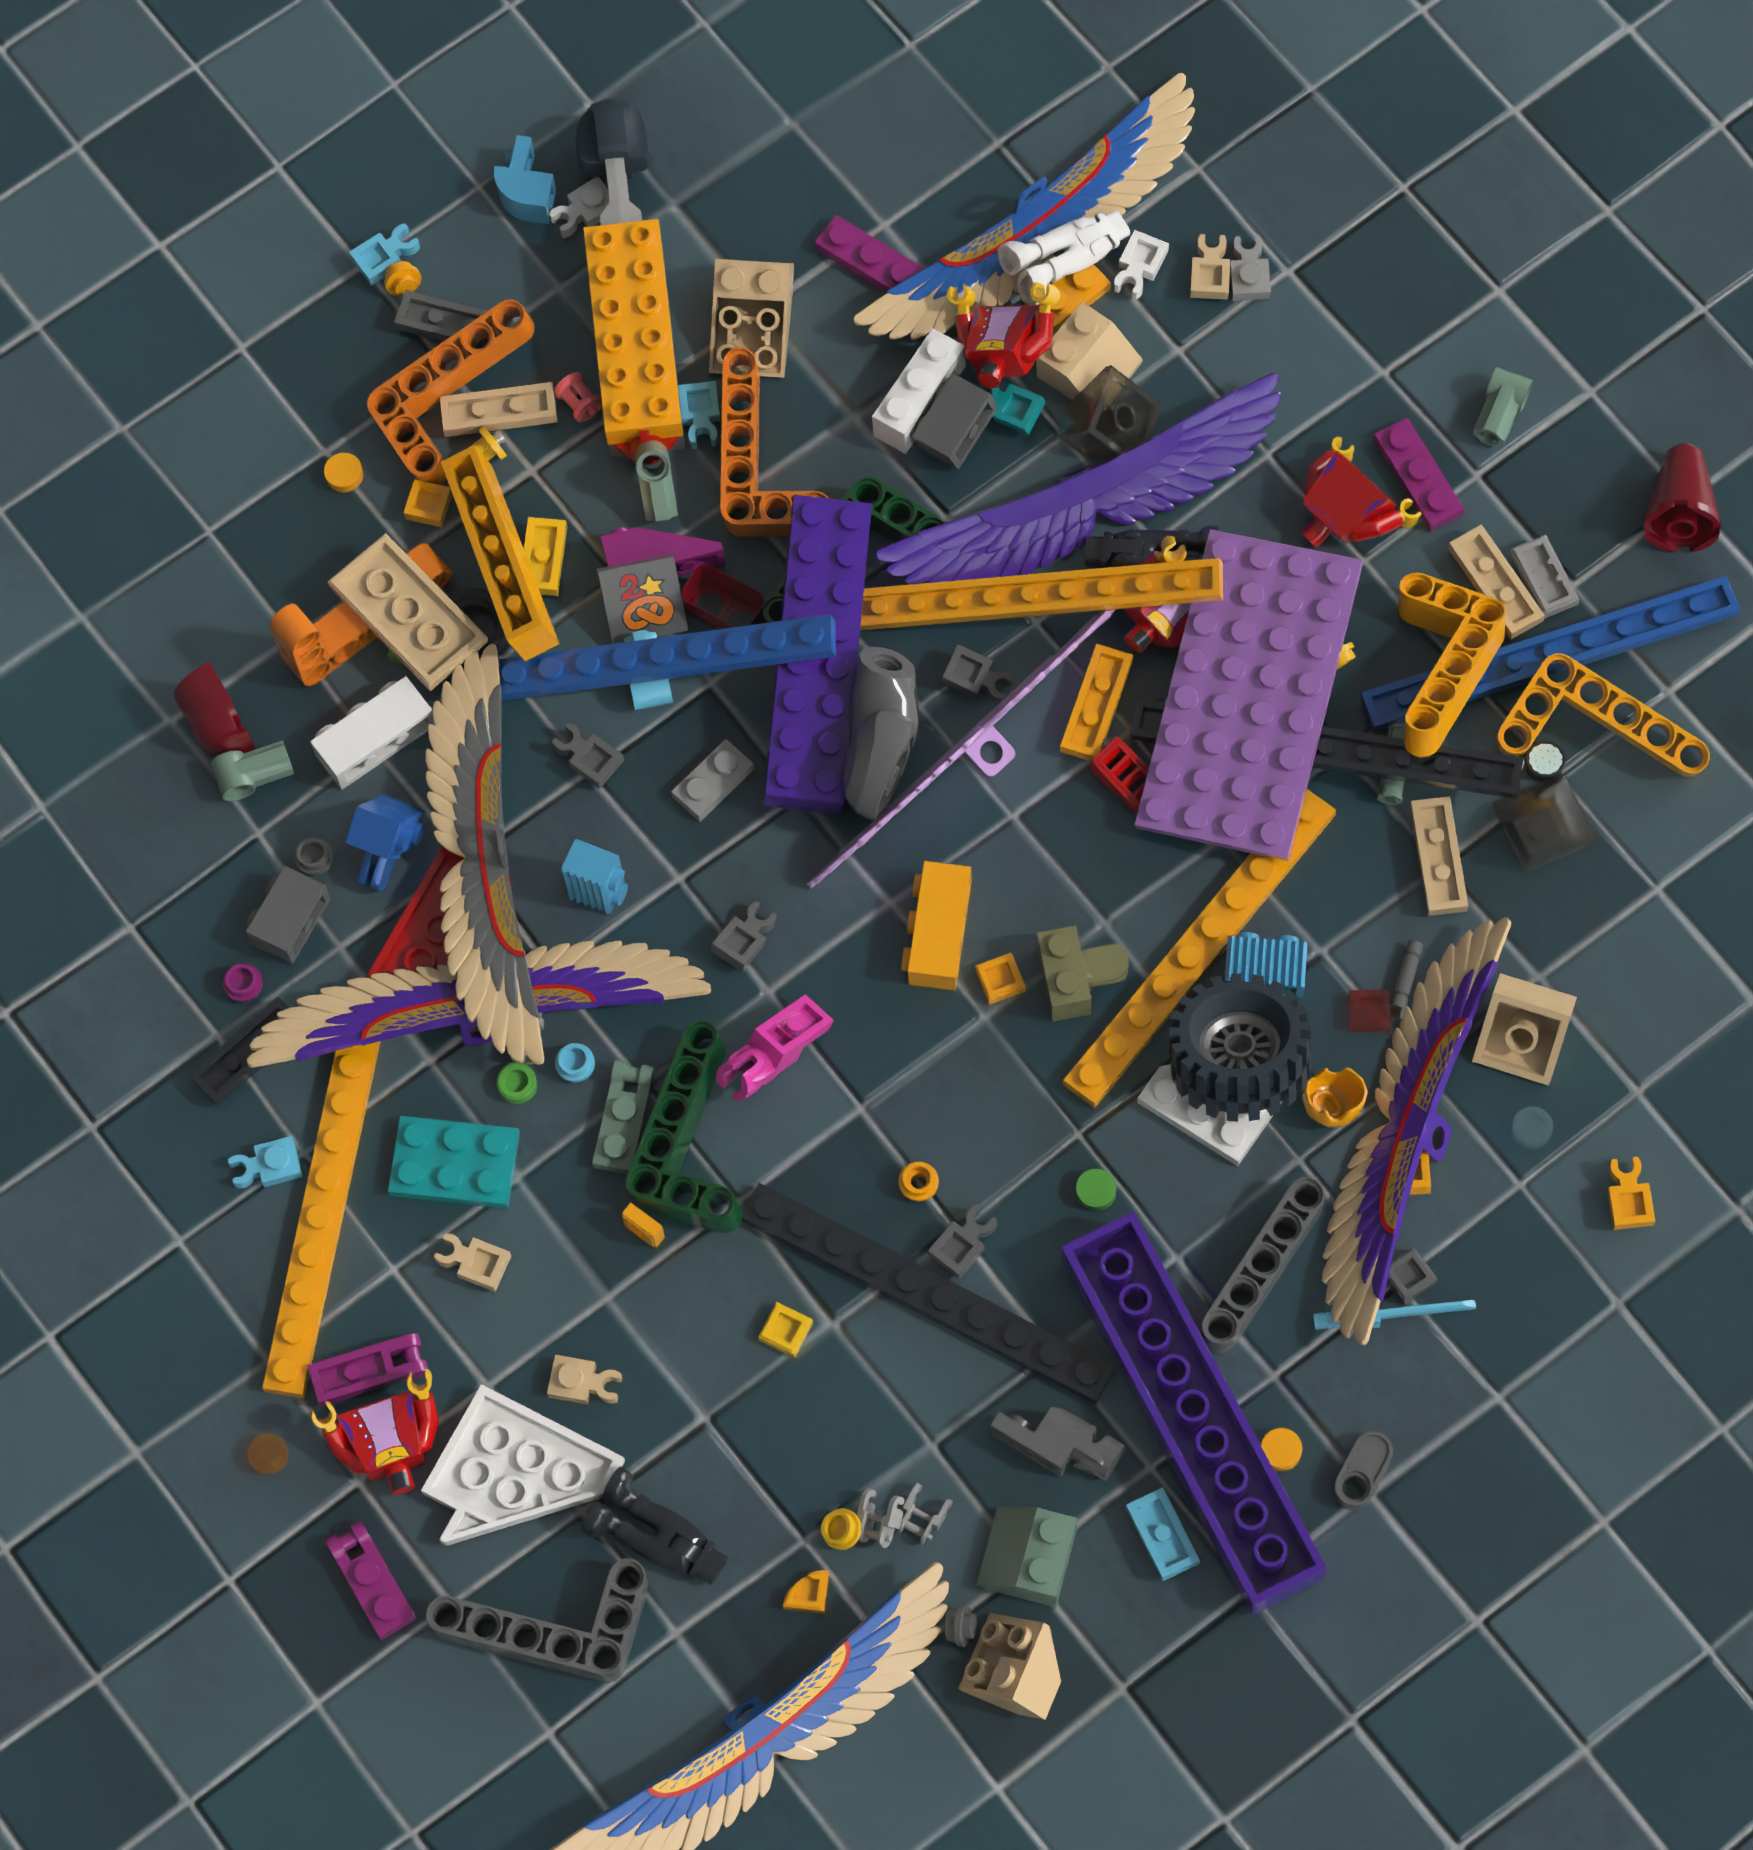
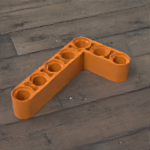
M510 299L498 303L370 393L367 400L369 412L416 480L442 485L447 479L441 464L445 459L417 418L438 404L440 396L451 395L532 337L534 322L523 305L518 301ZM520 317L519 322L515 326L507 327L511 319ZM489 339L485 347L475 349L481 340ZM458 360L453 369L444 371L449 362ZM427 382L421 391L413 392L417 384ZM395 403V407L391 412L382 414L387 405ZM415 432L410 441L402 443V439L407 433ZM434 460V464L429 470L421 472V468L426 462Z
M743 347L733 348L724 356L722 370L720 509L724 526L729 533L739 537L788 536L791 506L795 495L828 497L819 491H758L760 375L753 352ZM738 365L750 367V370L744 375L732 373L733 369ZM743 400L750 403L749 407L743 411H735L731 408L737 401ZM743 436L750 439L743 447L731 445V442L736 437ZM739 472L749 475V478L743 483L737 484L730 481L731 477ZM742 508L749 511L748 515L741 520L730 518V514L736 509ZM775 508H782L787 511L786 515L781 519L775 520L768 517L770 511Z
M427 543L420 544L407 553L440 589L451 579L453 572ZM344 602L314 624L296 604H289L280 609L269 623L281 659L305 686L315 685L377 638Z

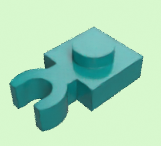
M1009 384L1005 393L999 387L993 389L984 387L985 390L992 392L991 396L999 406L993 415L995 421L1029 435L1046 403L1044 398L1013 384Z

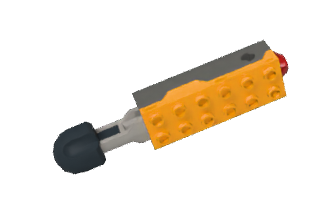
M607 98L591 104L582 115L577 125L575 142L578 167L582 173L588 177H602L603 182L608 183L610 202L600 214L601 225L584 227L604 425L610 458L627 456L635 462L637 447L650 440L661 442L667 448V451L686 448L659 219L642 220L641 210L629 201L627 180L633 179L632 173L645 171L652 161L650 132L645 118L625 100ZM649 455L643 460L642 464L652 465L659 462L662 458L657 455Z

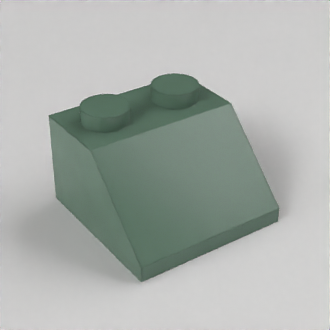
M997 1507L976 1587L1056 1608L1077 1532V1518L1037 1507Z

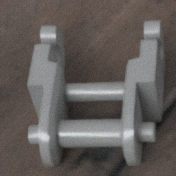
M916 1483L902 1507L905 1515L897 1532L901 1533L906 1529L921 1537L920 1544L924 1545L927 1539L932 1540L933 1535L930 1534L932 1529L938 1531L946 1518L947 1510L951 1508L953 1501L947 1499L939 1514L930 1516L915 1508L916 1495L922 1489V1485ZM912 1514L929 1522L926 1529L909 1522Z
M866 1489L862 1493L857 1512L862 1527L859 1541L866 1543L871 1538L878 1540L880 1547L887 1548L892 1541L894 1529H900L903 1511L897 1509V1505H903L904 1498L901 1496L892 1497L888 1505L887 1514L882 1517L874 1513L876 1505L869 1502L870 1498L876 1497V1491ZM875 1521L881 1522L880 1531L873 1530Z

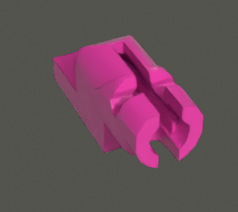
M805 994L754 1029L748 1044L733 1053L728 1061L719 1067L716 1073L717 1083L722 1089L735 1081L740 1071L742 1073L740 1078L741 1088L734 1092L732 1098L738 1102L746 1099L795 1063L803 1048L826 1033L834 1020Z

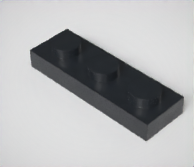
M279 997L189 1074L193 1083L216 1107L263 1067L251 1068L248 1066L247 1058L256 1052L250 1049V1044L254 1038L263 1034L261 1028L264 1025L279 1020L277 1017L278 1012L289 1008Z

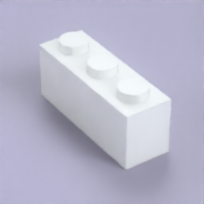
M932 328L873 414V436L906 454L915 441L912 436L916 423L923 414H927L933 405L934 396L939 386L943 382H947L952 373L959 376L965 368L966 364L963 356L965 346Z
M405 676L398 682L391 681L381 688L379 695L367 703L362 702L352 707L347 716L335 725L329 724L321 728L310 742L315 756L340 789L343 790L426 733L429 724L435 726L433 710L407 676Z

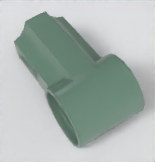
M1496 367L1486 391V402L1473 430V435L1481 443L1492 447L1504 445L1517 412L1523 410L1533 383L1532 379Z
M656 440L644 442L637 447L635 464L645 520L655 522L669 520L672 517L678 516L669 453L661 442ZM649 455H657L663 459L661 465L654 469L645 467L642 462Z
M283 740L247 753L238 750L225 752L211 761V767L222 799L229 802L250 796L258 786L294 774Z

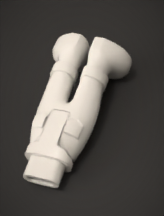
M1117 210L1106 215L1099 212L1094 217L1079 218L1063 224L1041 236L1034 237L1026 244L1018 241H1008L998 248V259L1001 267L1008 275L1013 276L1022 272L1018 278L1017 287L1024 303L1027 305H1039L1040 303L1035 302L1030 295V289L1035 282L1043 284L1046 291L1047 284L1050 281L1056 282L1062 279L1063 276L1090 267L1104 258L1110 250L1117 248L1121 240L1129 237L1130 229ZM1059 250L1065 251V253L1046 260L1043 264L1026 269L1035 260H1041Z

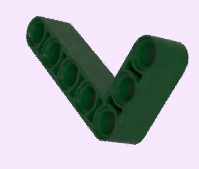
M872 477L858 479L841 499L860 502L864 497L875 498L876 501L872 503L869 534L874 530L894 543L913 536L918 531L945 523L940 517ZM896 516L908 518L902 524H896L891 521ZM784 577L764 603V623L776 622L772 620V617L781 613Z
M698 1020L688 1025L682 1035L628 1171L625 1183L627 1190L637 1205L645 1211L715 1232L728 1233L740 1225L743 1217L742 1208L733 1193L724 1186L679 1173L716 1080V1073L723 1062L726 1052L725 1043L715 1026L707 1020ZM712 1039L709 1046L697 1049L698 1044L702 1040ZM692 1074L698 1075L696 1081L692 1084L683 1085L686 1077ZM684 1110L683 1115L678 1120L668 1121L673 1112ZM670 1146L664 1156L654 1157L655 1152L660 1147ZM649 1182H656L650 1192L640 1193L643 1185ZM692 1193V1197L688 1202L676 1204L682 1194ZM724 1203L729 1204V1208L725 1213L713 1215V1211L717 1206Z

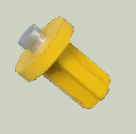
M485 426L480 428L478 431L483 437L472 445H475L488 461L496 454L501 460L507 457V454L500 447V444L507 440L498 430L492 436Z

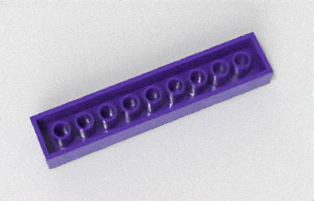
M1133 1211L1062 1246V1263L1251 1616L1324 1580L1327 1567L1135 1212Z

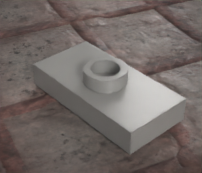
M1546 535L1511 549L1510 556L1530 595L1544 613V619L1578 605L1579 598Z

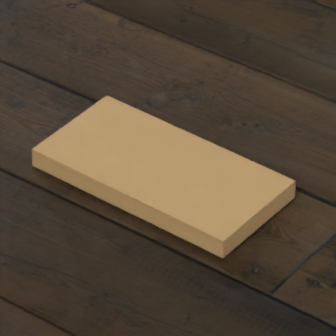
M386 533L327 581L329 587L429 691L453 673L458 664L462 665L466 658L475 650L479 651L488 643L487 636Z

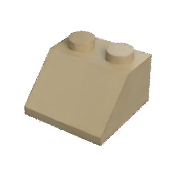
M1081 302L1052 337L1051 347L1037 359V378L1098 418L1139 368L1143 359L1111 320Z
M1500 973L1472 1062L1549 1086L1577 997Z

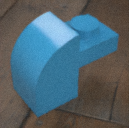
M517 135L514 149L508 148L505 167L494 166V178L499 200L503 208L517 219L550 224L549 213L553 209L557 192L554 176L550 173L531 171L535 157L532 138Z

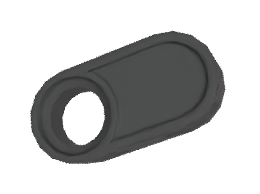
M1376 1431L1366 1432L1355 1442L1337 1476L1334 1486L1335 1498L1342 1507L1349 1510H1360L1371 1501L1390 1465L1393 1455L1392 1443L1383 1433ZM1355 1478L1363 1482L1366 1488V1493L1363 1497L1350 1499L1345 1496L1342 1491V1485L1346 1480Z

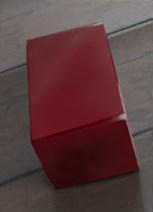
M703 564L698 566L682 589L685 613L715 630L733 628L734 626L728 624L729 618L733 613L741 610L748 611L754 616L750 625L762 624L763 607L765 603L763 595L759 591L710 565ZM705 593H714L723 602L722 610L718 615L713 616L696 606L697 599Z

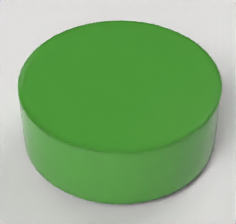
M519 1062L510 1063L504 1066L498 1073L496 1080L497 1088L505 1101L511 1104H523L535 1095L537 1079L534 1071L528 1065Z
M1087 1170L1077 1181V1199L1088 1210H1104L1115 1200L1116 1182L1112 1175L1105 1170Z

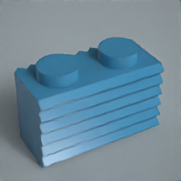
M575 839L561 867L570 901L576 899L577 904L583 902L584 906L590 904L591 909L597 907L599 912L604 910L606 915L612 912L615 905L620 906L626 896L628 884L624 880L625 870L621 867L619 855Z
M1241 932L1236 934V937L1229 936L1224 983L1231 982V974L1242 973V981L1251 982L1254 974L1264 976L1265 986L1269 987L1273 980L1283 984V996L1292 991L1298 998H1303L1307 942H1299V938L1291 935H1280L1275 940L1260 939L1258 934L1251 932Z

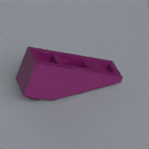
M625 527L617 528L610 531L608 535L600 536L607 567L673 554L678 577L692 574L698 566L703 564L714 568L726 565L721 542L640 527L632 529Z

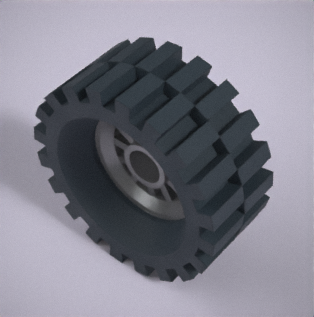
M1242 973L1231 974V982L1223 983L1221 976L1210 978V988L1205 989L1199 983L1192 988V999L1184 995L1178 1001V1011L1173 1010L1170 1018L1171 1027H1169L1172 1080L1176 1081V1088L1181 1097L1188 1094L1189 1105L1197 1110L1202 1104H1205L1206 1115L1217 1118L1219 1111L1227 1112V1121L1238 1122V1114L1248 1113L1249 1121L1260 1120L1261 1110L1266 1109L1270 1116L1280 1112V1101L1290 1106L1296 1100V1090L1303 1092L1311 1069L1310 1022H1308V1012L1305 1006L1298 1007V997L1292 991L1283 996V984L1273 980L1269 987L1265 986L1264 976L1254 974L1251 982L1242 981Z

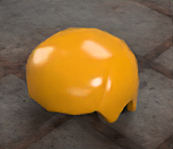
M1345 1067L1342 1071L1331 1072L1324 1068L1307 1081L1301 1099L1311 1119L1326 1127L1337 1128L1347 1125L1359 1116L1365 1104L1368 1091L1364 1079L1353 1069Z

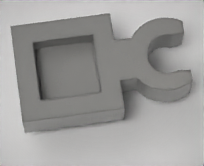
M1260 235L1255 236V245L1252 249H1245L1241 246L1240 236H1236L1234 239L1233 251L1238 260H1231L1230 262L1233 301L1270 299L1271 288L1268 258L1258 259L1261 256L1263 244Z

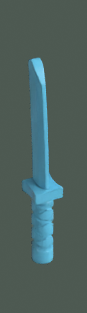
M1474 1300L1388 1309L1378 1308L1372 1328H1380V1319L1476 1309V1303ZM1331 1312L1313 1314L1315 1330L1340 1327V1322L1338 1324L1333 1322Z

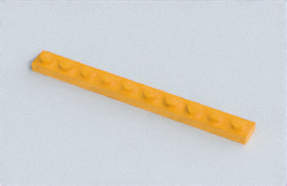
M1220 558L864 588L860 631L1223 600V563Z
M1307 789L1289 861L1252 853L1249 854L1064 1078L1063 1085L1093 1108L1100 1103L1169 1019L1173 1010L1178 1008V1001L1184 995L1188 996L1192 988L1197 985L1225 951L1228 937H1236V934L1243 929L1336 816L1335 808Z
M381 1041L363 1046L361 1044L335 1052L262 1387L266 1393L303 1399L305 1397L310 1374L308 1365L312 1364Z

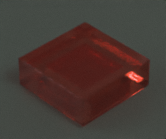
M1349 990V1032H1390L1389 990Z

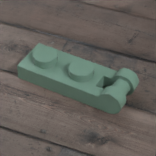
M615 1060L592 1162L593 1168L628 1174L640 1144L655 1077V1066L642 1065L641 1068L628 1066L627 1061ZM625 1081L637 1083V1093L623 1091Z

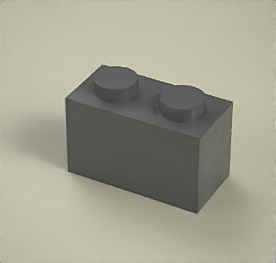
M952 373L949 380L943 382L937 389L934 403L927 414H923L919 418L912 438L921 450L958 470L999 406L990 393Z
M284 866L279 876L274 875L270 879L265 890L266 898L260 908H255L250 913L246 922V933L251 945L293 965L331 898L326 885Z

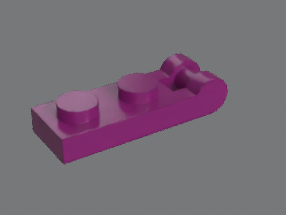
M415 1333L407 1334L308 1365L320 1407L326 1405L325 1401L332 1404L406 1381L410 1371L412 1372V1380L425 1377V1369H428L426 1360H421L419 1349L422 1345L419 1335ZM403 1354L406 1364L394 1367L391 1356Z
M359 1520L350 1525V1531L338 1538L335 1534L326 1539L325 1542L380 1640H383L417 1619L365 1526ZM360 1544L365 1553L350 1561L346 1551Z

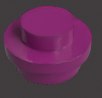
M242 963L232 966L223 978L225 993L236 1002L243 1003L255 999L263 987V979L260 972L250 964Z

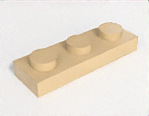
M553 382L440 396L445 437L480 433L478 430L483 426L488 431L558 422Z
M1482 524L1449 542L1448 550L1477 592L1493 597L1504 604L1506 609L1505 632L1510 640L1544 621V613Z
M1450 796L1411 801L1410 810L1428 916L1467 912L1468 900Z

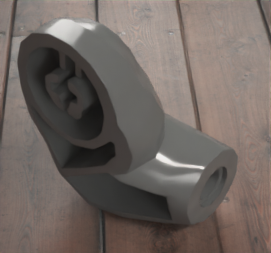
M883 647L863 648L858 656L849 709L850 742L843 768L845 798L857 814L874 821L885 811L903 775L918 733L919 717L914 665L903 655Z

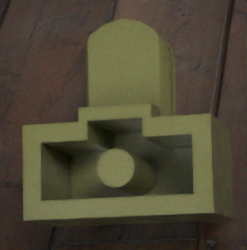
M1076 925L1037 932V951L1052 1022L1091 1015L1090 992L1092 987L1119 983L1126 979L1129 956L1120 944L1112 943L1081 949Z

